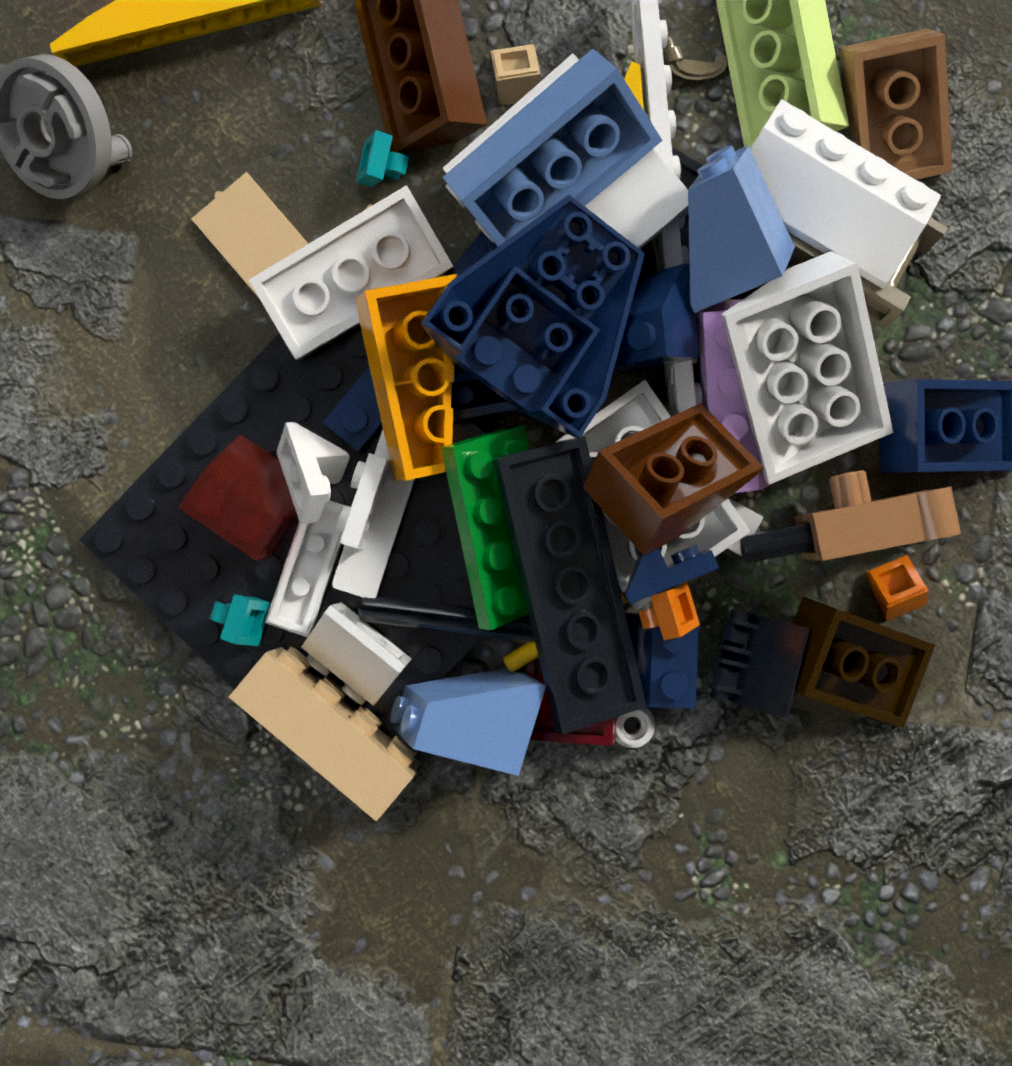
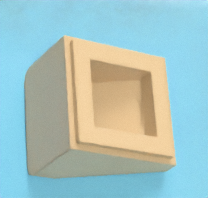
M534 44L491 51L496 91L500 105L516 104L541 82V73Z

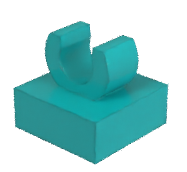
M375 130L365 139L355 183L372 188L381 182L384 176L398 180L400 175H405L409 157L400 153L389 152L393 135Z
M234 594L232 602L227 603V605L215 601L210 619L224 624L220 639L238 645L259 646L271 602L256 597Z

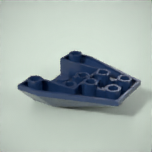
M567 195L449 282L420 325L451 361L524 414L575 438H580L606 399L645 253L571 195Z

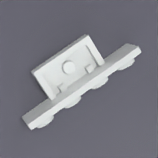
M383 430L375 454L369 453L366 463L359 461L355 468L351 488L357 489L352 506L344 505L336 527V532L343 533L340 543L344 544V548L332 586L363 598L377 597L415 479L394 481Z

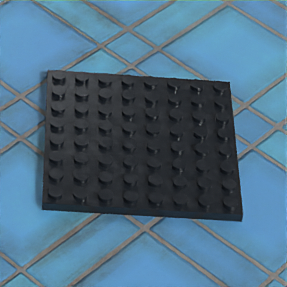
M360 324L300 360H295L279 333L79 539L234 690L268 651L281 646L285 650L293 647L307 657L309 655L308 652L301 648L308 637L269 624H265L259 646L238 645L222 640L220 636L224 624L211 620L210 616L215 601L227 605V603L232 602L234 594L256 597L272 603L299 524V518L276 453L285 423L295 422L349 454L350 458L341 481L336 484H330V501L352 506L357 489L351 488L355 468L359 461L366 463L369 453L375 454L383 426L363 450L358 453L322 422L369 367ZM471 420L454 422L452 444L485 433ZM446 472L415 479L377 597L475 609ZM344 544L341 545L314 627L330 605L340 602L344 603L359 616V604L362 597L332 586ZM367 622L412 659L374 706L367 700L361 705L347 694L344 699L357 710L360 706L370 710L382 722L379 729L386 735H389L394 725L390 719L395 699L398 696H403L405 686L442 679L483 636ZM312 666L308 668L321 680L325 678V675ZM332 672L327 675L341 687L345 684Z

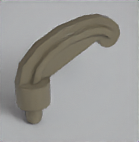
M667 37L666 50L663 52L666 64L671 68V73L678 78L699 82L718 77L725 70L727 58L724 55L716 56L714 63L684 59L680 46H675L673 39Z

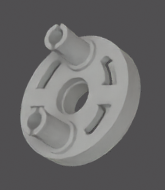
M40 54L14 60L1 70L0 149L13 171L30 188L50 198L65 199L95 188L106 175L108 167L130 161L128 159L132 157L130 142L120 134L111 136L108 117L100 97L89 80L71 63L57 56ZM44 119L49 125L51 131V138L46 132L44 126ZM50 165L60 171L69 172L71 180H69L68 174L58 172L52 169Z

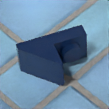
M697 545L688 547L670 555L673 563L667 566L659 548L646 555L640 552L624 590L627 602L629 604L719 569L712 550L699 552Z

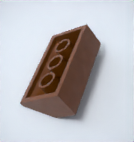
M354 0L385 133L393 135L390 152L404 155L455 143L487 125L458 0Z

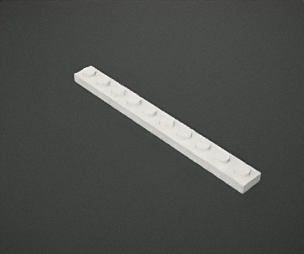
M629 0L635 63L640 64L643 107L646 115L663 140L653 149L680 180V160L677 155H672L671 139H674L676 134V117L673 110H668L667 94L671 92L672 73L670 66L664 65L662 49L666 48L668 32L666 21L659 19L658 4H661L662 0ZM677 217L652 239L655 272L681 264H689L688 249L686 246H681L680 229L684 227L685 217L681 220ZM698 358L664 366L668 413L671 417L700 403L702 404L701 386L699 382H694L692 365L697 363Z

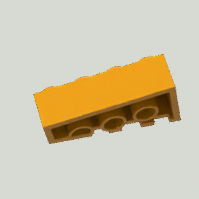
M457 274L365 290L355 298L394 481H407L446 472L441 447L452 444L453 438L451 391L452 383L454 382V364H452V361L420 324L446 285L454 280Z

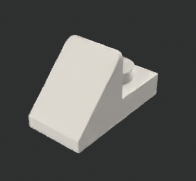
M295 422L285 423L276 453L300 524L317 523L325 503H328L330 500V484H336L341 481L350 457L346 451Z

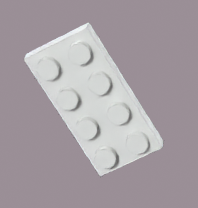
M406 185L250 278L249 282L295 360H300L360 324L355 298L365 290L441 277L454 269Z

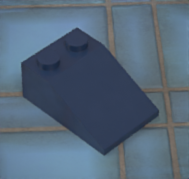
M913 379L883 383L893 433L879 438V473L1012 470V381Z

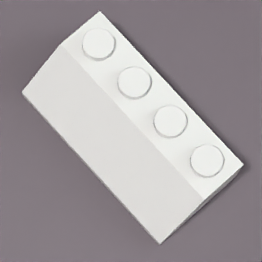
M782 99L751 147V152L787 231L824 254L832 251L857 262L860 276L882 289L887 285L925 228L941 197L940 194L928 188L922 182L913 179L888 164L882 158L875 156L847 139L844 135L835 132Z

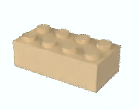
M281 646L266 652L230 694L229 698L372 819L377 821L414 777L420 763L414 758L417 751L409 746L400 736L396 735L391 739L380 730L379 726L382 722L364 706H360L357 710L344 699L346 693L333 679L325 676L321 680L308 669L311 665L306 661L307 657L297 649L290 647L288 650H285Z

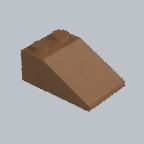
M922 29L839 47L842 90L852 142L875 156L882 158L888 164L915 180L951 173L952 154L945 34L930 29Z

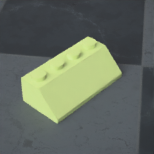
M716 0L744 147L749 145L751 149L781 99L804 111L807 115L835 132L849 127L825 0Z

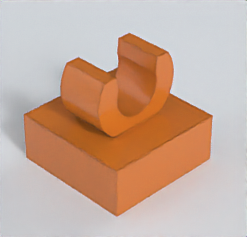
M687 581L651 595L652 604L649 605V608L638 611L643 629L659 626L664 641L680 638L700 625Z

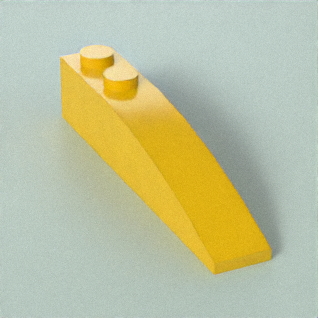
M115 0L89 15L50 43V48L54 56L62 58L76 67L321 6L322 4L321 0Z

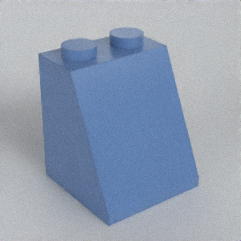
M729 145L709 155L706 158L707 164L697 170L699 175L688 189L690 305L694 313L783 276L795 248L749 145L737 151L734 150L732 145Z
M508 668L406 685L403 696H398L392 707L390 718L391 723H394L392 729L415 750L519 776L546 685L519 670L511 673Z

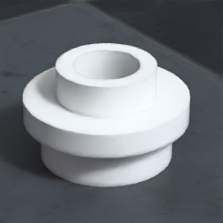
M645 707L616 717L615 740L628 748H638L645 745L652 738L655 730V721L651 712ZM629 717H636L640 721L639 729L632 733L625 731V720Z

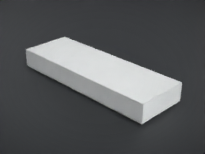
M329 500L328 503H325L317 523L300 524L299 521L265 621L266 624L308 637L312 632L342 545L340 540L343 533L336 532V527L344 505Z

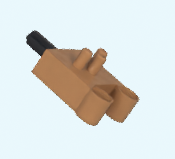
M861 470L830 477L829 482L835 508L794 516L796 526L746 535L740 539V550L744 561L747 563L801 553L804 560L824 561L961 534L951 486L871 501L866 472Z

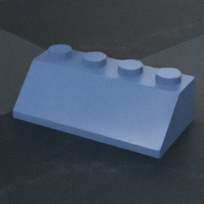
M592 49L442 178L496 245L500 246L567 195H571L582 205H587L663 140L619 70Z

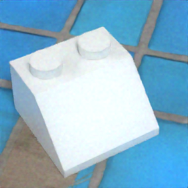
M342 602L328 607L301 646V648L309 653L306 661L313 668L325 676L330 672L335 674L345 682L341 687L342 690L361 705L367 700L374 706L412 659L367 622L359 620V616Z

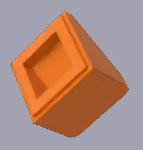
M907 555L866 572L869 584L886 621L926 605L929 590Z

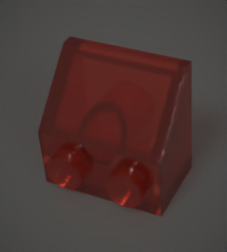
M241 434L203 470L178 507L254 560H266L297 515L279 460Z

